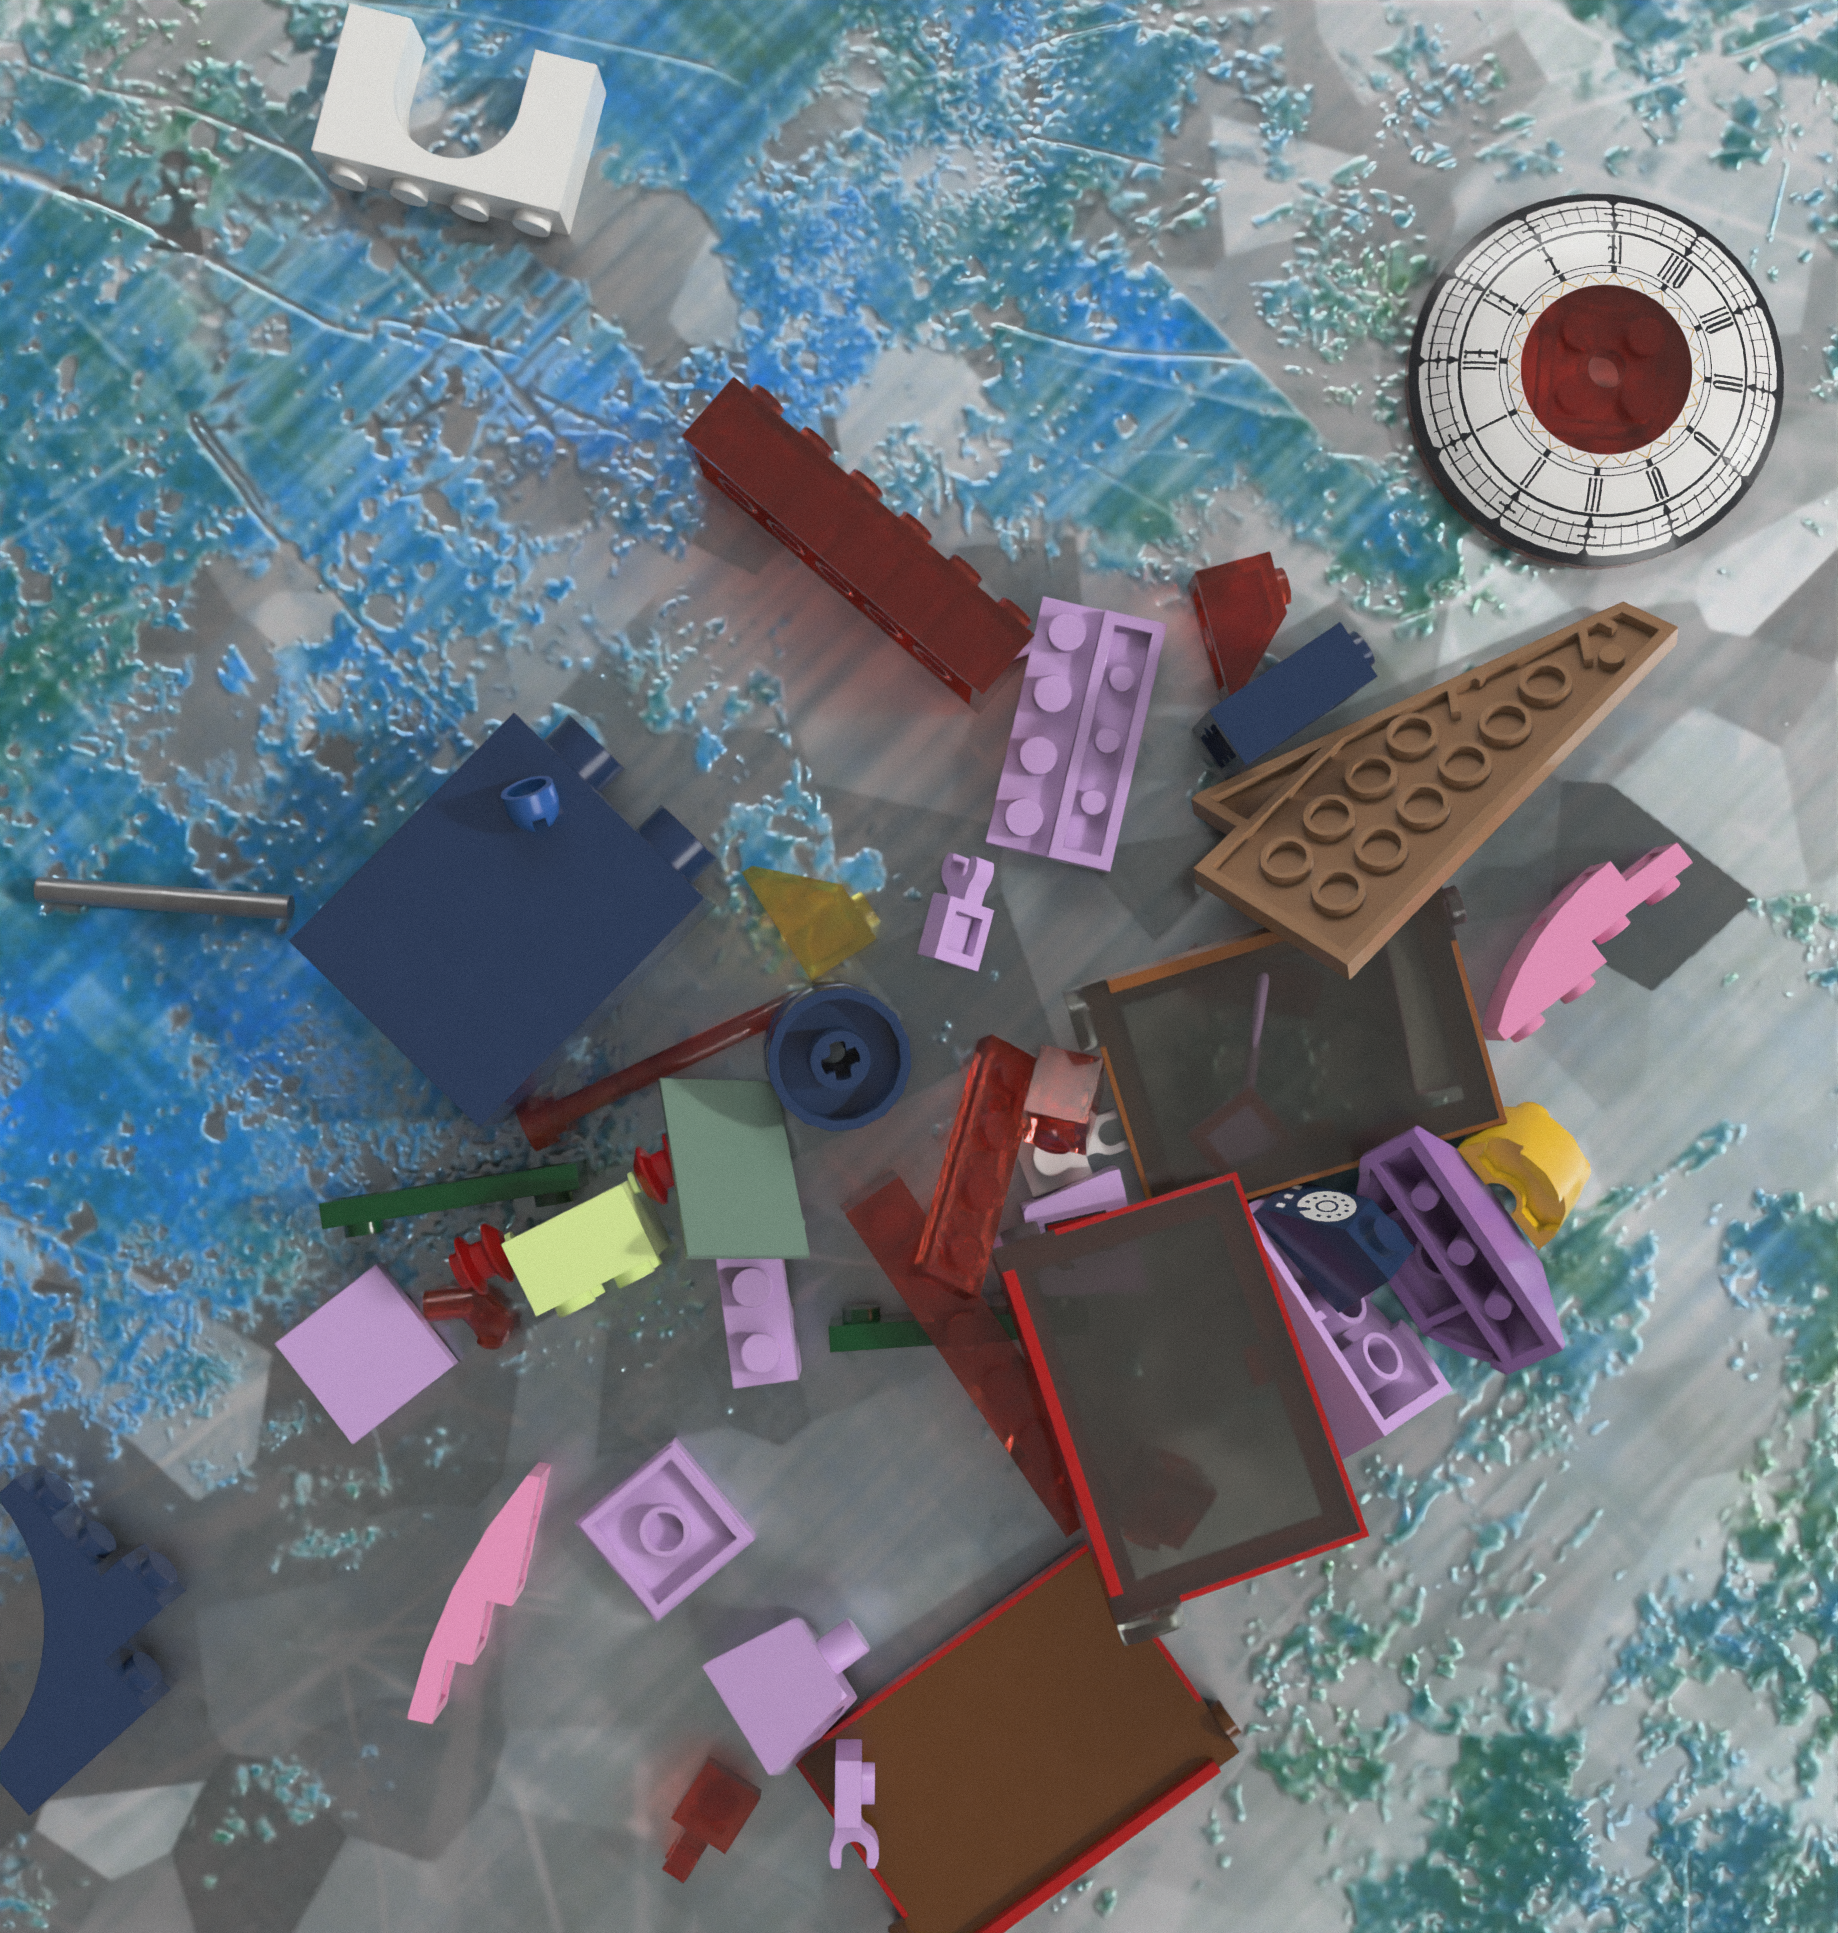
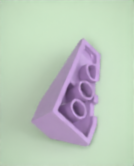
M1270 1194L1248 1204L1252 1215ZM1253 1215L1342 1460L1383 1438L1453 1390L1417 1334L1402 1319L1392 1323L1370 1301L1374 1291L1340 1313H1337Z

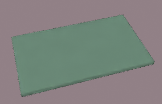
M659 1078V1091L686 1259H809L810 1252L804 1227L806 1222L802 1216L783 1120L784 1112L781 1110L779 1097L771 1082Z

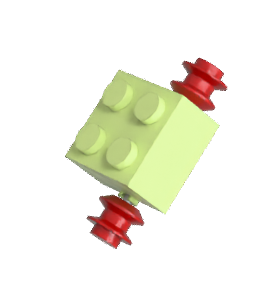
M666 1133L662 1134V1149L653 1154L648 1153L641 1146L635 1148L634 1171L627 1173V1181L518 1236H515L512 1232L504 1234L499 1229L484 1223L480 1226L481 1240L470 1244L461 1236L455 1237V1253L449 1255L448 1259L451 1270L459 1285L464 1290L473 1287L479 1295L485 1296L488 1294V1279L499 1275L506 1282L511 1283L514 1281L516 1274L536 1316L555 1308L559 1318H562L594 1302L596 1297L605 1292L602 1283L614 1278L620 1289L655 1271L654 1268L663 1263L659 1254L672 1243L651 1201L652 1199L664 1206L667 1205L668 1189L674 1187Z

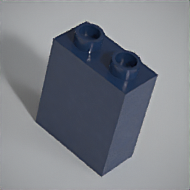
M513 713L289 940L302 955L479 1128L506 1122L716 907L694 882L717 858L662 804L638 828L634 826L602 794L625 768L569 714L544 738L536 729ZM549 776L553 779L560 802V810L556 820L550 827L547 826L544 819L533 821L535 832L520 829L512 823L507 815L501 799L502 791L511 784L529 777Z

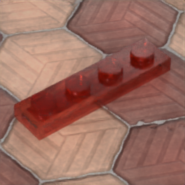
M993 1034L977 1041L911 1273L912 1276L963 1300L980 1297L1043 1062Z

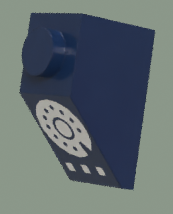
M1302 1183L1272 1192L1253 1213L1260 1225L1337 1313H1340L1390 1281L1415 1249L1403 1235L1399 1225L1388 1217L1372 1198L1317 1185Z

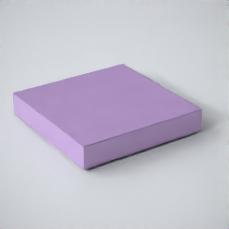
M382 1262L374 1265L275 1343L352 1445L459 1362Z
M674 1437L575 1522L576 1526L656 1622L753 1542L757 1535L677 1437Z

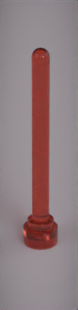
M788 991L559 1100L554 1095L546 1099L538 1095L515 1106V1110L527 1139L536 1152L561 1141L560 1134L570 1130V1122L659 1081V1078L672 1075L765 1031L771 1015L784 999L795 991Z

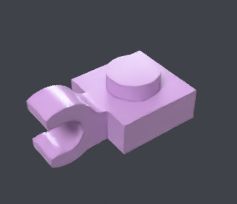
M949 852L947 854L941 871L942 881L947 888V895L933 892L917 952L918 955L964 969L979 970L994 910L982 906L986 889L993 878L994 863L975 856H971L968 859L955 853Z
M836 1739L835 1822L829 1841V1860L833 1869H841L842 1849L849 1842H859L866 1848L867 1869H875L879 1859L877 1833L861 1816V1804H875V1762H862V1739Z

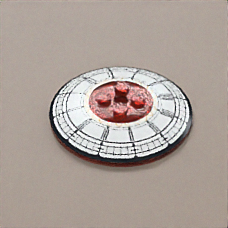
M1587 193L1539 201L1506 215L1474 236L1444 268L1427 294L1415 320L1405 365V399L1413 440L1431 479L1448 503L1468 523L1504 548L1532 560L1573 569L1601 570L1648 562L1683 547L1719 523L1740 502L1764 467L1774 444L1784 398V368L1776 326L1766 300L1740 260L1721 241L1687 217L1655 203L1614 194ZM1605 358L1614 364L1618 372L1616 386L1602 387L1591 379L1588 369L1591 359Z

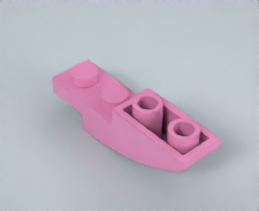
M1677 842L1653 848L1621 874L1611 861L1589 866L1550 902L1521 938L1501 972L1490 997L1481 1026L1483 1035L1487 1040L1506 1041L1508 1038H1511L1514 1043L1523 1040L1545 1023L1546 1020L1541 1015L1544 1010L1559 999L1564 1004L1575 1000L1596 983L1591 974L1607 961L1592 943V940H1595L1598 945L1609 941L1630 924L1629 919L1625 915L1643 901L1648 906L1654 905L1680 886L1681 883L1675 876L1693 862Z

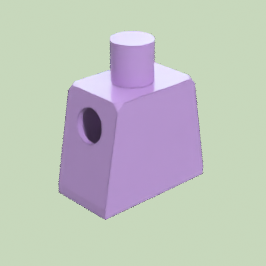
M797 1617L710 1660L702 1667L768 1775H784L796 1765L855 1702L857 1695L842 1671L868 1653L870 1647L850 1618H846L820 1638L808 1620Z

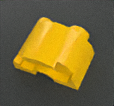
M1523 1102L1516 1107L1504 1106L1507 1123L1468 1134L1457 1150L1485 1185L1498 1183L1507 1187L1514 1194L1517 1205L1510 1215L1537 1249L1540 1250L1555 1237L1579 1200L1584 1185L1591 1174V1168L1573 1136L1553 1118H1550L1548 1111L1543 1106L1534 1102Z

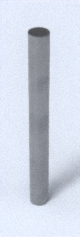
M38 877L34 884L35 900L46 903L292 920L295 910L293 895L50 877Z

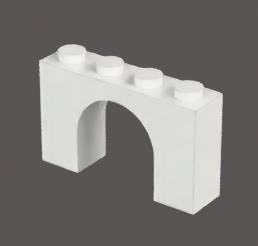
M349 3L311 151L328 174L329 179L341 187L358 192L366 191L367 186L387 190L394 198L413 206L425 207L428 201L451 206V209L456 214L473 221L486 222L489 216L511 221L515 228L533 236L547 237L550 231L570 236L606 97V90L598 66L535 49L520 110L509 133L497 145L481 154L467 158L442 157L421 148L410 137L409 114L426 47L412 19Z

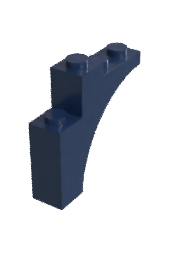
M42 1465L15 1478L0 1491V1503L13 1519L33 1560L41 1589L44 1612V1642L41 1665L34 1692L23 1718L10 1740L0 1752V1783L29 1816L171 1690L162 1680V1672L154 1659L144 1652L137 1651L129 1641L186 1591L177 1581V1571L169 1559L159 1552L151 1551L145 1543L122 1557L116 1550V1541L111 1532L101 1523L90 1520L73 1501L74 1493L68 1483L59 1475L48 1472Z

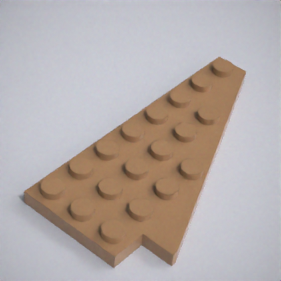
M1623 601L1198 792L1191 799L1194 815L1227 836L1193 868L1196 884L1347 980H1350L1677 645L1678 627Z

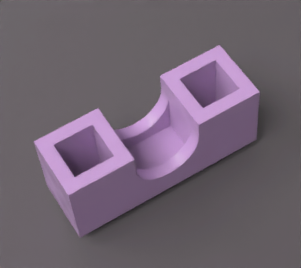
M716 1259L733 1389L798 1380L802 1370V1361L794 1304L791 1305L788 1292L785 1260Z

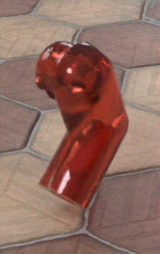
M462 1287L426 1290L423 1294V1311L427 1322L462 1318L478 1337L477 1344L487 1350H496L504 1346L514 1330V1321L510 1310L489 1290L485 1296L479 1295L473 1287L468 1290H464Z

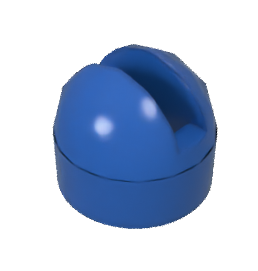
M534 776L520 780L505 788L501 793V799L508 817L514 825L522 830L535 832L532 822L544 819L547 826L550 827L559 814V796L553 779L549 776Z

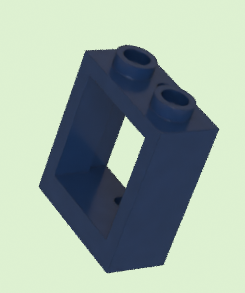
M1339 622L1208 710L1191 730L1225 780L1230 779L1352 697L1378 677L1371 667L1375 663L1373 653L1365 640L1357 632L1352 631L1348 634L1342 623Z

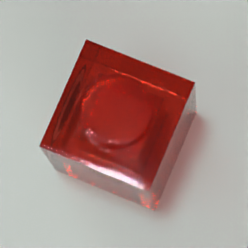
M1041 1045L1022 1110L1024 1142L1034 1144L1039 1149L1051 1154H1066L1068 1152L1081 1155L1087 1154L1104 1092L1105 1058Z

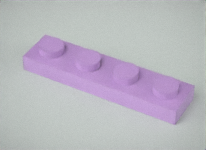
M1042 597L987 832L986 845L1047 858L1104 610Z
M1105 610L1046 859L1100 872H1110L1167 624Z

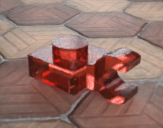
M708 1755L673 1809L671 1819L684 1828L665 1855L667 1860L662 1866V1870L684 1884L708 1844L726 1854L761 1799L762 1790Z

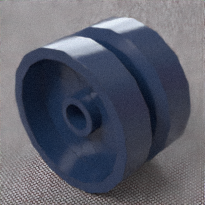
M841 980L813 982L789 994L770 1016L762 1041L764 1068L783 1106L805 1124L831 1132L860 1129L885 1116L903 1094L911 1070L909 1038L897 1015L866 988ZM834 1042H840L845 1049L844 1057L836 1063L826 1062L824 1059L829 1057L831 1052L829 1045Z

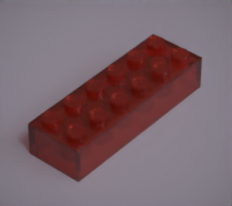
M733 376L682 435L695 471L979 715L1028 659L1035 636L1027 629L1032 623L1031 619L1008 598L1001 597L996 602L978 586L982 581L981 576L961 557L952 554L947 560L929 544L933 538L931 533L915 517L905 511L897 517L879 501L883 493L865 474L857 469H853L848 475L830 459L834 454L832 448L815 431L804 426L798 432L781 417L785 411L784 408L766 389L755 384L749 390Z

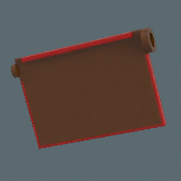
M1083 1540L839 1718L796 1763V1766L835 1820L836 1739H862V1762H875V1804H861V1816L866 1823L874 1828L879 1840L878 1863L875 1869L869 1870L901 1914L900 1918L888 1926L889 1933H1004L1221 1773L1219 1767L1239 1753L1237 1746L1232 1740L1242 1732L1220 1700H1217L1208 1707L1143 1614L1116 1625L1113 1624L1086 1540ZM850 1842L867 1866L866 1848L859 1842Z

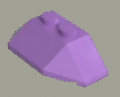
M1416 1125L1362 1155L1360 1158V1177L1356 1195L1372 1198L1381 1210L1399 1225L1403 1235L1415 1247L1388 1283L1423 1335L1464 1355L1489 1362L1491 1368L1505 1375H1509L1563 1351L1565 1341L1542 1262L1490 1185H1485L1458 1152L1457 1148Z

